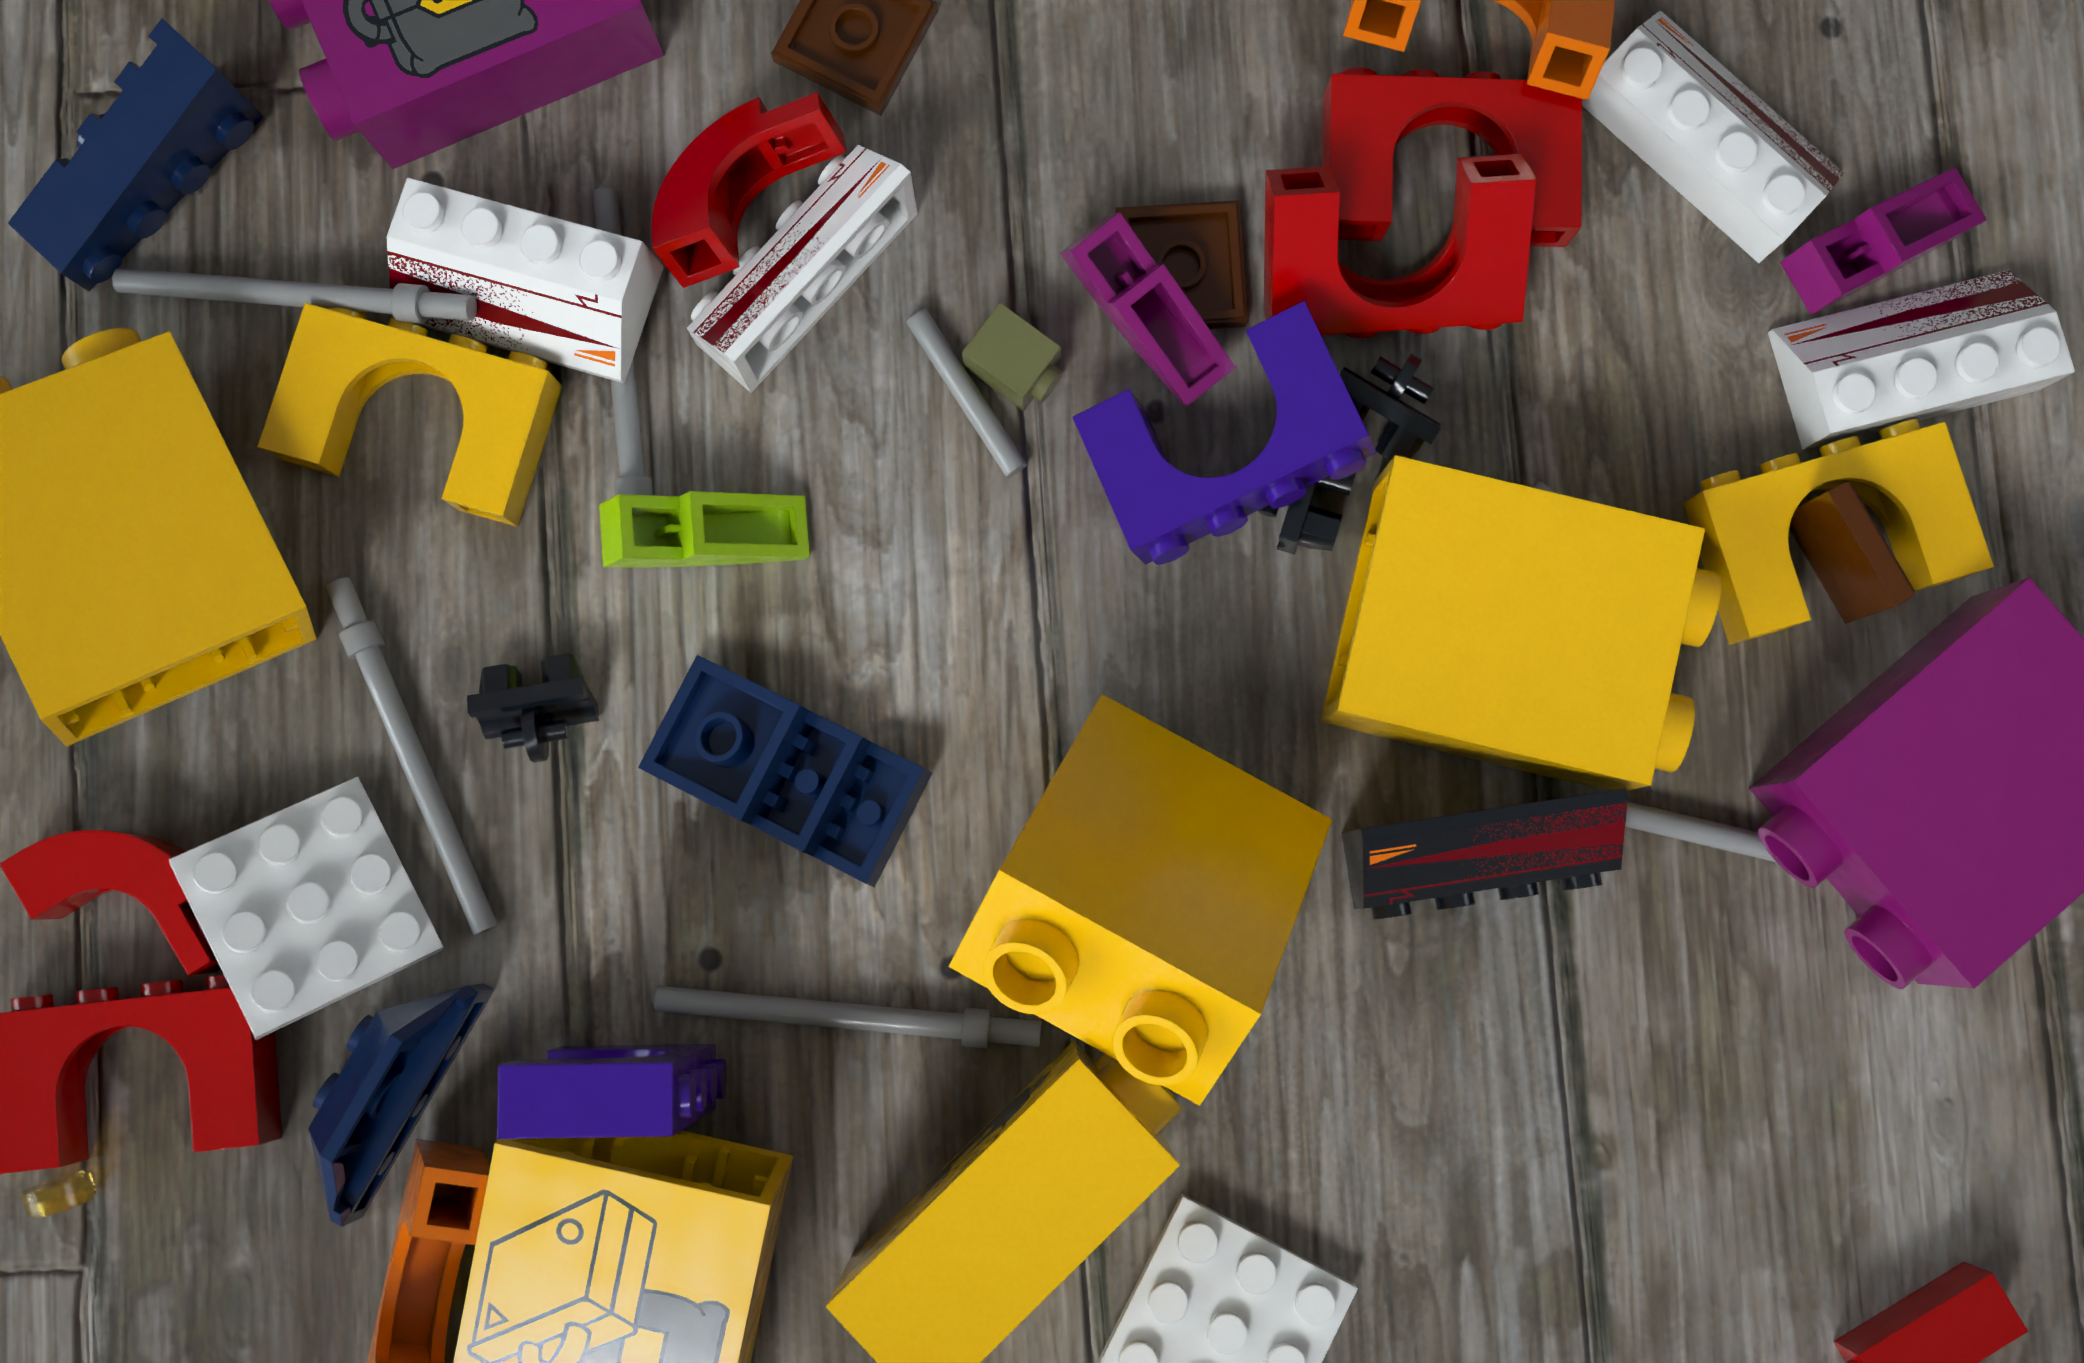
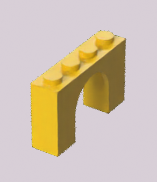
M304 303L258 448L281 461L340 477L359 415L368 399L380 387L396 378L412 374L437 376L452 383L459 395L463 409V430L441 499L458 511L518 527L562 389V385L546 370L548 364L539 358L516 351H511L508 359L486 353L488 348L486 345L460 335H450L448 343L426 337L428 330L412 322H400L395 318H390L387 326L366 320L368 316L366 312H356L338 307L326 309Z
M1912 419L1880 430L1881 440L1861 445L1858 436H1852L1820 447L1819 450L1822 457L1801 463L1798 453H1793L1761 464L1762 474L1741 480L1738 470H1734L1700 482L1703 491L1683 504L1690 525L1705 528L1700 551L1704 569L1718 572L1721 577V596L1718 612L1729 645L1781 631L1811 620L1789 551L1788 533L1790 522L1797 506L1808 493L1823 490L1829 491L1846 481L1853 485L1862 502L1870 507L1881 520L1887 532L1894 556L1915 592L1994 567L1945 422L1920 428L1918 419Z

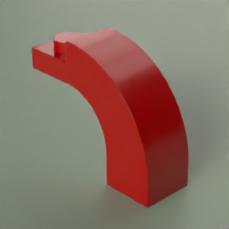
M815 92L769 111L759 97L750 100L729 111L703 130L674 162L662 182L654 203L651 236L652 249L682 288L740 267L738 252L739 224L750 203L766 187L786 175L846 153L844 133L819 93Z
M81 830L54 835L38 841L0 863V867L31 920L62 919L100 895L117 890L134 897L151 912L187 975L210 974L221 969L169 864L168 859L187 852L179 846L150 835L132 832Z

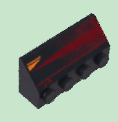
M1624 788L1368 827L1341 833L1354 909L1372 908L1373 920L1412 914L1410 902L1435 898L1437 910L1474 905V892L1498 888L1500 900L1539 895L1537 882L1561 879L1563 890L1603 885L1600 872L1620 870L1622 865L1628 803L1626 790Z

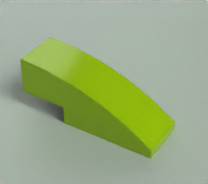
M689 491L681 496L618 494L599 504L603 568L721 566L804 560L810 557L805 496L702 491Z

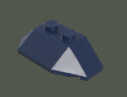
M484 983L464 986L376 1011L374 1017L367 1015L357 1025L347 1043V1049L352 1054L341 1073L335 1072L331 1074L319 1089L313 1101V1107L319 1111L308 1128L329 1217L332 1222L343 1227L364 1216L495 989Z

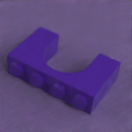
M1305 301L1246 330L1274 391L1277 416L1272 436L1264 450L1256 459L1239 471L1221 477L1204 478L1186 474L1170 465L1145 408L1130 389L1072 417L1128 546L1145 565L1153 561L1157 565L1174 561L1189 551L1190 547L1188 544L1210 533L1215 537L1230 534L1247 523L1248 515L1268 505L1272 508L1290 505L1307 493L1306 487L1328 476L1332 480L1348 477L1366 465V458L1377 453Z
M716 1044L560 1046L548 1050L547 1059L513 1060L498 1065L497 1139L674 1136L715 1110L716 1099L725 1098L727 1084L725 1059H716Z

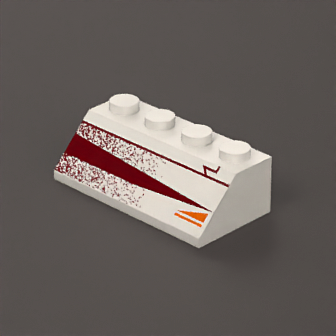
M1661 10L1640 25L1604 62L1589 99H1582V106L1758 263L1764 260L1792 234L1828 195L1844 174L1843 171Z
M857 145L846 158L842 155L834 158L822 171L818 179L820 186L804 203L800 200L792 203L776 223V230L778 231L762 248L759 246L750 248L739 259L740 267L733 270L735 277L719 294L716 291L710 292L694 308L691 314L693 322L687 327V330L696 345L750 393L758 387L917 215L911 172L901 163L860 145Z
M407 178L387 234L390 289H394L398 283L426 285L430 292L473 295L477 302L476 316L472 321L429 317L426 323L415 324L450 335L464 336L482 344L510 352L525 353L546 362L625 384L664 268L642 241Z
M2009 270L1774 328L1768 332L1802 450L1852 436L1880 431L1889 426L1912 419H1918L1919 421L2039 391L2075 372L2057 311Z

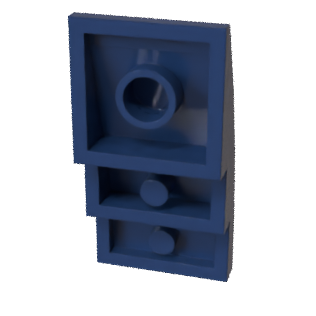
M699 655L695 657L638 766L639 769L874 888L933 774L926 768Z

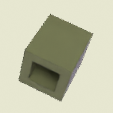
M1002 303L998 304L962 351L965 369L1023 412L1033 398L1043 402L1054 390L1063 375V371L1058 368L1061 361V346Z

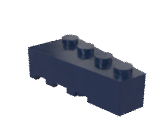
M162 18L148 35L157 45L141 67L129 61L115 79L114 83L123 91L108 111L101 115L90 113L76 131L79 134L77 138L78 150L72 159H56L7 223L62 275L88 292L98 283L110 279L115 269L120 268L122 258L141 239L155 234L164 224L166 214L186 194H191L201 188L207 181L210 170L230 150L242 146L252 135L254 126L263 117L214 65Z

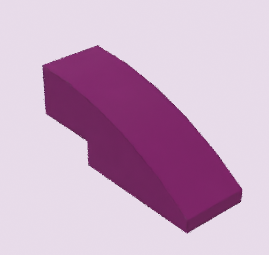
M1954 167L1869 208L1855 219L1808 241L1780 261V264L1812 315L1977 227L1987 219L1958 170Z
M1120 212L1106 216L1060 252V255L1106 316L1183 406H1188L1236 368L1165 265H1157Z

